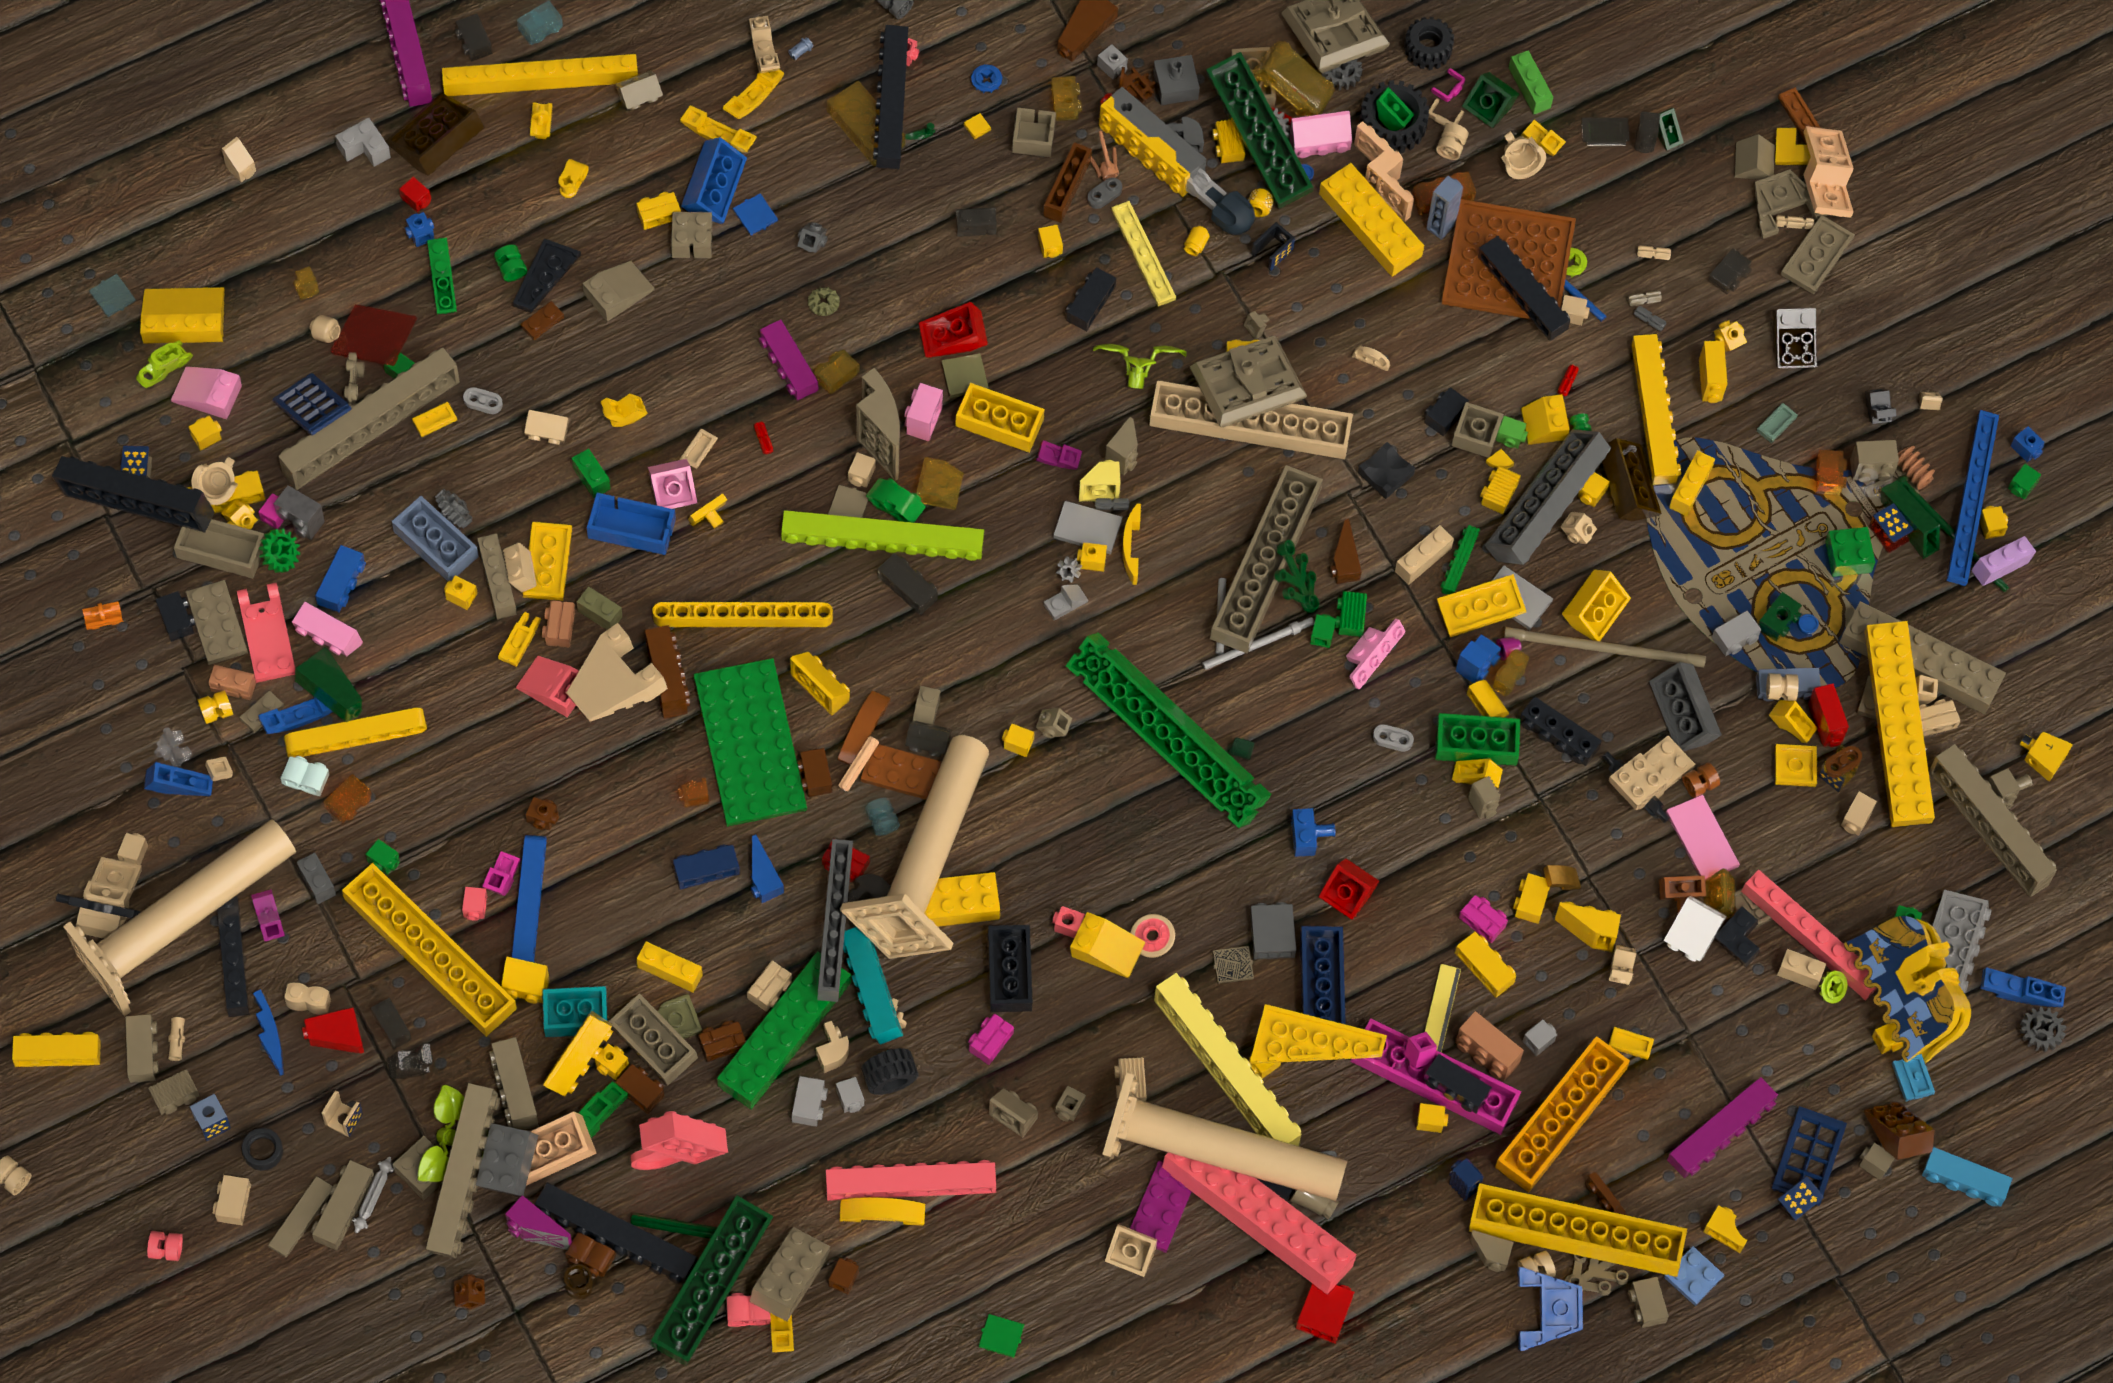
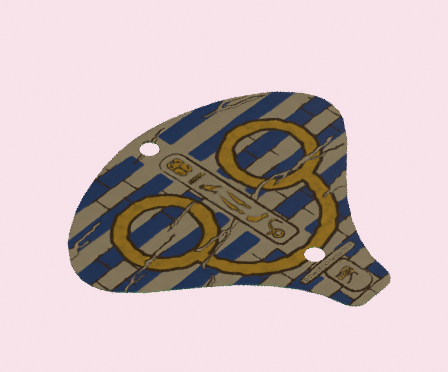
M1693 437L1675 440L1674 446L1678 447V458H1676V461L1681 466V476H1678L1676 484L1653 485L1662 514L1647 518V526L1660 572L1678 606L1699 630L1714 642L1712 639L1714 629L1746 611L1750 613L1758 624L1778 596L1784 592L1802 605L1800 610L1801 617L1805 614H1811L1817 618L1819 626L1816 632L1812 634L1803 633L1798 627V620L1796 623L1792 622L1790 624L1788 634L1784 638L1780 637L1777 642L1760 631L1759 639L1752 645L1746 644L1738 653L1734 655L1731 653L1729 655L1755 672H1758L1760 669L1819 668L1821 686L1833 683L1835 688L1847 682L1857 670L1862 654L1839 642L1859 602L1861 601L1869 605L1873 575L1883 545L1869 526L1877 522L1873 515L1885 509L1881 503V489L1885 485L1896 481L1898 477L1906 476L1907 473H1904L1901 470L1902 467L1897 465L1892 479L1887 481L1877 479L1860 482L1859 480L1853 481L1851 470H1824L1798 466L1730 444ZM1698 450L1715 458V462L1688 516H1685L1669 507L1674 493ZM1909 478L1907 482L1919 493L1918 489L1911 482L1912 480ZM1851 501L1860 503L1863 508L1862 514L1857 517L1849 516L1845 510L1846 504ZM1868 527L1875 558L1872 573L1832 577L1825 543L1828 532ZM1691 588L1700 590L1703 595L1702 601L1698 604L1689 603L1685 598L1686 591ZM1777 616L1778 619L1785 620L1784 617Z

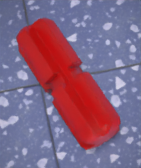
M1569 365L1557 392L1559 395L1562 394L1564 397L1568 395L1572 383L1578 374L1579 368L1577 366Z
M764 422L755 423L754 429L760 441L763 454L772 453L773 446Z

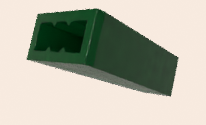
M1898 480L1885 485L1881 489V503L1885 508L1894 503L1912 526L1913 531L1907 534L1906 537L1919 555L1924 559L1939 551L1940 524Z
M326 647L295 668V682L345 722L360 715L362 712V698Z

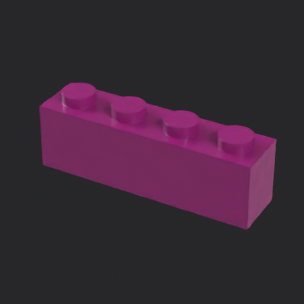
M782 320L760 329L759 342L763 349L766 348L768 350V357L771 363L776 364L778 367L779 377L782 380L785 379L789 394L794 395L798 401L817 392L818 381Z

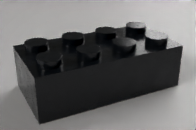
M1030 925L988 926L990 1012H1032Z

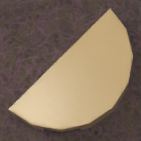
M1360 346L1355 348L1352 357L1385 371H1388L1390 367V361L1387 357L1375 349Z

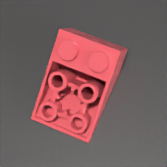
M537 656L516 686V689L568 718L576 705L566 692L579 670L569 665Z

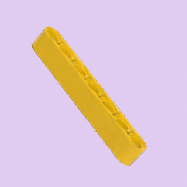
M412 708L288 733L284 736L288 757H305L423 733L427 730L423 709Z

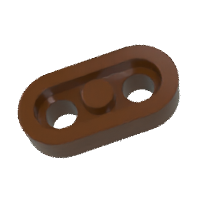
M1848 746L1829 757L1824 765L1825 773L1829 777L1838 778L1860 764L1862 759L1861 751L1857 747ZM1850 756V757H1852L1854 760H1853V761H1850V760H1848L1847 757ZM1834 766L1837 768V770L1834 771L1831 769V767Z

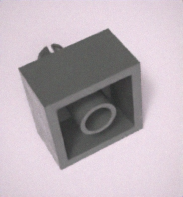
M1192 55L1154 61L1153 75L1160 105L1198 100L1200 87Z

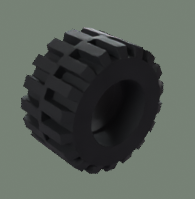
M1422 17L1421 21L1415 20L1414 24L1409 26V30L1406 33L1404 49L1410 62L1413 61V65L1416 67L1418 65L1421 66L1420 69L1427 67L1428 70H1433V67L1438 69L1441 67V64L1445 65L1451 57L1454 44L1452 29L1448 28L1446 22L1442 23V19L1439 18L1435 20L1434 17L1429 19ZM1430 39L1435 41L1438 46L1426 47L1420 41Z
M904 1048L891 1049L876 1054L861 1066L868 1090L875 1095L899 1091L912 1084L919 1076L911 1051Z

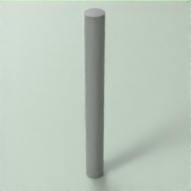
M1225 578L1218 579L1217 616L1226 598ZM1216 642V654H1224V644Z

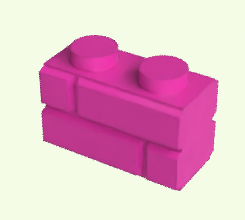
M1477 895L1462 909L1459 916L1460 920L1490 943L1505 929L1508 922L1506 915L1501 910L1493 909L1486 898H1479Z
M993 1014L991 1018L987 1017L981 1024L982 1030L978 1034L974 1033L968 1042L970 1044V1053L990 1065L1014 1034V1027L996 1014Z

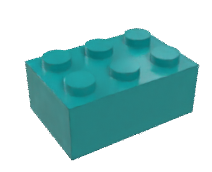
M606 986L543 989L545 1037L575 1036L591 1011L608 1021Z

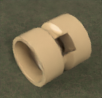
M1450 123L1445 125L1442 138L1439 140L1436 148L1437 153L1449 160L1459 159L1469 134L1468 131L1458 124Z
M1768 673L1766 683L1767 699L1779 700L1783 697L1784 700L1796 701L1798 696V675L1785 674L1782 677L1781 674Z
M7 1155L0 1160V1184H5L4 1188L12 1195H17L27 1186L32 1175L24 1167H18V1163Z
M1546 1250L1534 1254V1258L1526 1257L1517 1262L1518 1267L1551 1277L1556 1276L1553 1261Z

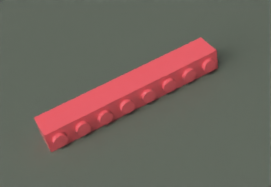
M1759 869L1745 883L1741 890L1745 896L1769 915L1817 959L1826 963V966L1831 971L1842 972L1847 979V985L1865 1001L1877 989L1876 987L1868 988L1864 985V978L1869 972L1867 969L1858 970L1855 968L1854 962L1858 956L1854 952L1847 951L1844 943Z
M981 1160L978 1163L960 1161L957 1164L938 1162L936 1165L917 1163L915 1166L896 1164L893 1167L874 1165L872 1168L853 1166L851 1169H843L838 1166L831 1167L829 1170H826L827 1200L996 1193L995 1162L990 1163L988 1160Z

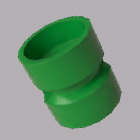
M506 245L495 252L494 258L500 267V272L505 281H516L526 275L527 268L521 259L520 251L516 245Z

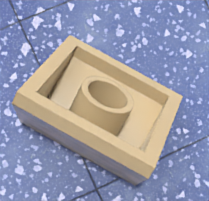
M1118 1224L1105 1262L1144 1277L1156 1250L1157 1239Z

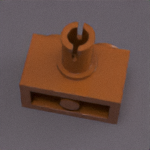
M1705 876L1664 877L1659 879L1660 900L1675 899L1679 914L1689 896L1694 898L1706 896Z

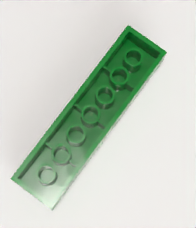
M818 951L717 1078L719 1088L751 1110L836 1003L817 1000L821 953ZM841 968L839 998L851 984V974Z

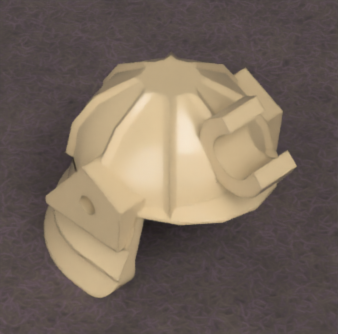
M1511 131L1504 135L1508 144L1505 145V155L1501 158L1506 164L1505 167L1508 175L1514 179H1525L1536 174L1546 161V153L1543 148L1535 142L1533 137L1529 139L1523 136L1515 138Z
M228 457L224 463L215 462L211 465H199L192 476V489L196 488L204 492L210 505L226 502L238 485L234 482L232 465L235 461Z

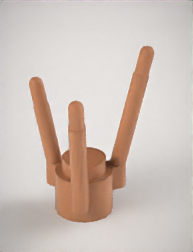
M1100 130L1099 136L1105 162L1101 163L1099 168L1091 156V164L1095 168L1098 178L1102 177L1105 181L1108 178H1116L1119 171L1116 148H1112V163L1109 160L1103 132Z

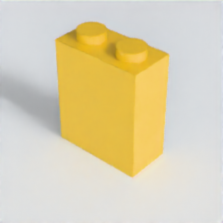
M1704 341L1699 357L1702 401L1717 403L1722 401L1727 386L1724 341Z

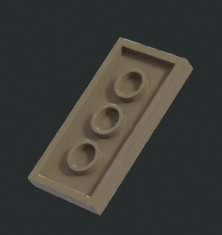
M1821 215L1786 264L1781 275L1810 293L1815 294L1851 243L1855 234Z
M225 580L186 591L208 665L247 654V648Z

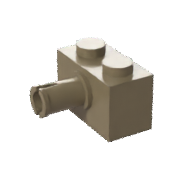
M2009 769L1992 775L1988 781L1994 793L2003 799L2007 809L2013 806L2019 791L2033 785L2032 779L2028 774L2015 779Z

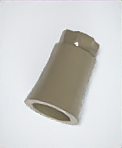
M1299 1190L1296 1191L1290 1201L1313 1211L1319 1216L1322 1215L1328 1220L1339 1203L1337 1200L1333 1201Z

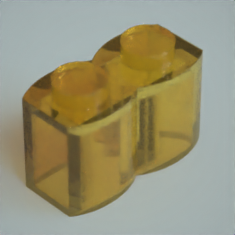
M843 349L839 352H834L830 356L829 361L820 363L814 370V376L818 383L829 394H832L860 372V365Z
M1518 649L1512 651L1507 658L1506 664L1498 670L1493 689L1503 696L1509 695L1513 691L1516 681L1524 675L1529 656Z

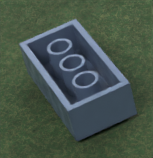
M422 496L416 499L392 521L394 533L447 581H452L455 575L458 576L479 557L477 546Z

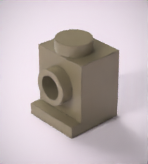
M1067 1086L1055 1108L1058 1118L1066 1122L1069 1119L1074 1122L1082 1106L1085 1104L1086 1095ZM1066 1106H1072L1073 1110L1066 1108Z

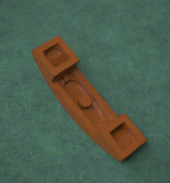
M875 691L869 694L845 739L838 756L839 761L848 765L852 764L868 737L872 735L891 698Z

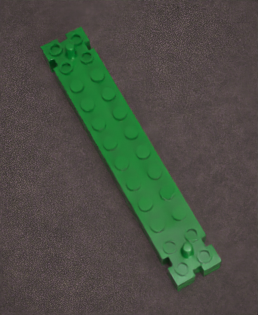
M1099 632L1087 636L1079 647L1082 652L1074 654L1066 667L1076 676L1083 675L1085 677L1083 683L1221 812L1228 811L1230 814L1227 818L1238 828L1249 825L1258 814L1256 809L1263 807L1272 794L1262 784L1255 785L1252 782L1254 777L1126 657L1117 649L1110 650L1108 648L1110 643Z

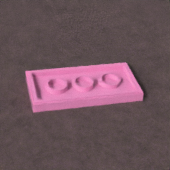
M1703 795L1666 810V814L1670 817L1669 820L1699 876H1705V881L1739 867L1740 864Z

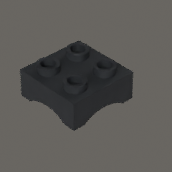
M1388 442L1371 458L1363 462L1358 469V474L1385 499L1408 481L1415 472V467L1404 460Z

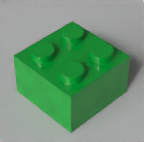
M1868 527L1828 532L1825 543L1832 577L1872 573L1875 558Z

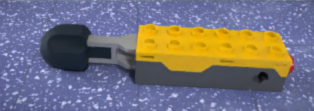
M1123 87L1114 94L1108 93L1100 101L1099 126L1103 132L1109 133L1117 144L1123 145L1131 156L1137 157L1145 168L1151 169L1159 180L1165 181L1170 186L1173 192L1179 193L1182 197L1190 193L1201 200L1212 210L1211 220L1223 231L1232 235H1241L1249 231L1255 220V212L1252 205L1238 191L1226 193L1211 180L1205 172L1206 158Z

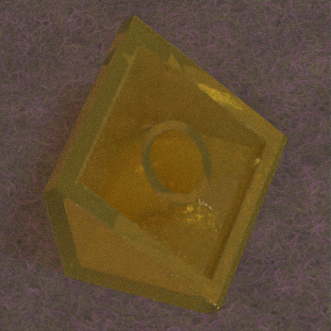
M1722 868L1705 880L1706 896L1704 897V904L1722 913L1726 918H1732L1736 913L1735 879L1727 869Z

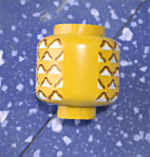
M1255 189L1248 198L1254 209L1255 217L1267 216L1274 204L1273 195L1266 189Z

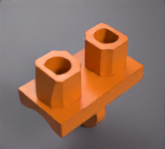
M119 601L104 605L98 603V606L82 609L87 630H94L102 626L116 625L123 622Z

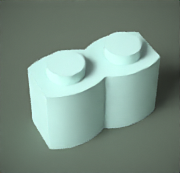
M301 756L289 757L281 776V782L288 787L321 796L329 777V770L324 764L315 762V764L308 763Z

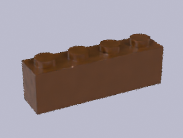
M1073 143L1044 204V217L1062 223L1091 162V148Z

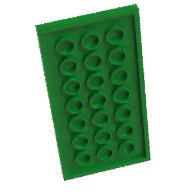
M774 658L694 674L727 827L807 811Z

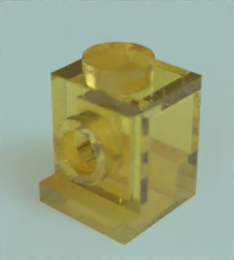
M310 266L295 272L296 280H294L293 284L301 300L319 293L318 284Z

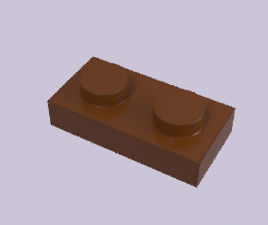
M550 301L521 323V328L533 340H536L564 318V314Z

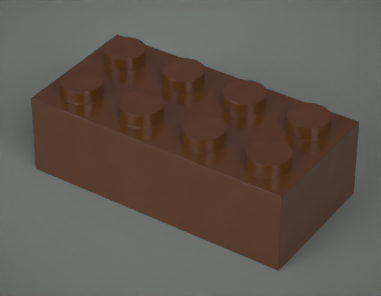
M669 625L645 630L650 663L663 676L668 688L658 695L663 718L688 714L687 707L690 706L688 687L685 684L684 670L681 668V658L676 646L675 632H670Z

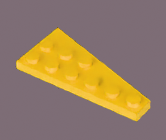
M1265 1004L1250 1064L1382 1057L1387 1035Z

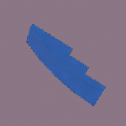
M260 989L253 993L255 1001L261 1009L256 1014V1017L264 1031L258 1036L276 1070L282 1076L284 1074L283 1053L278 1030L270 1007Z

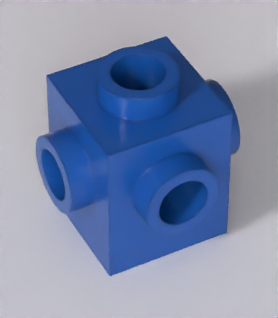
M424 212L413 214L406 219L407 227L404 228L408 238L413 239L416 247L428 243L427 240L434 239L433 222L431 218L426 217Z

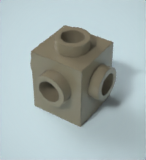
M1060 708L1042 710L1036 728L1043 732L1042 734L1047 738L1066 736L1072 718Z

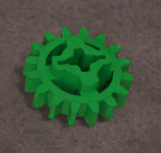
M285 529L270 530L269 533H265V538L260 540L263 546L259 547V550L263 551L259 557H264L265 559L263 565L269 564L268 570H274L275 573L288 572L289 569L295 568L293 563L299 562L296 555H300V552L296 549L300 545L294 543L297 538H291V532H285Z

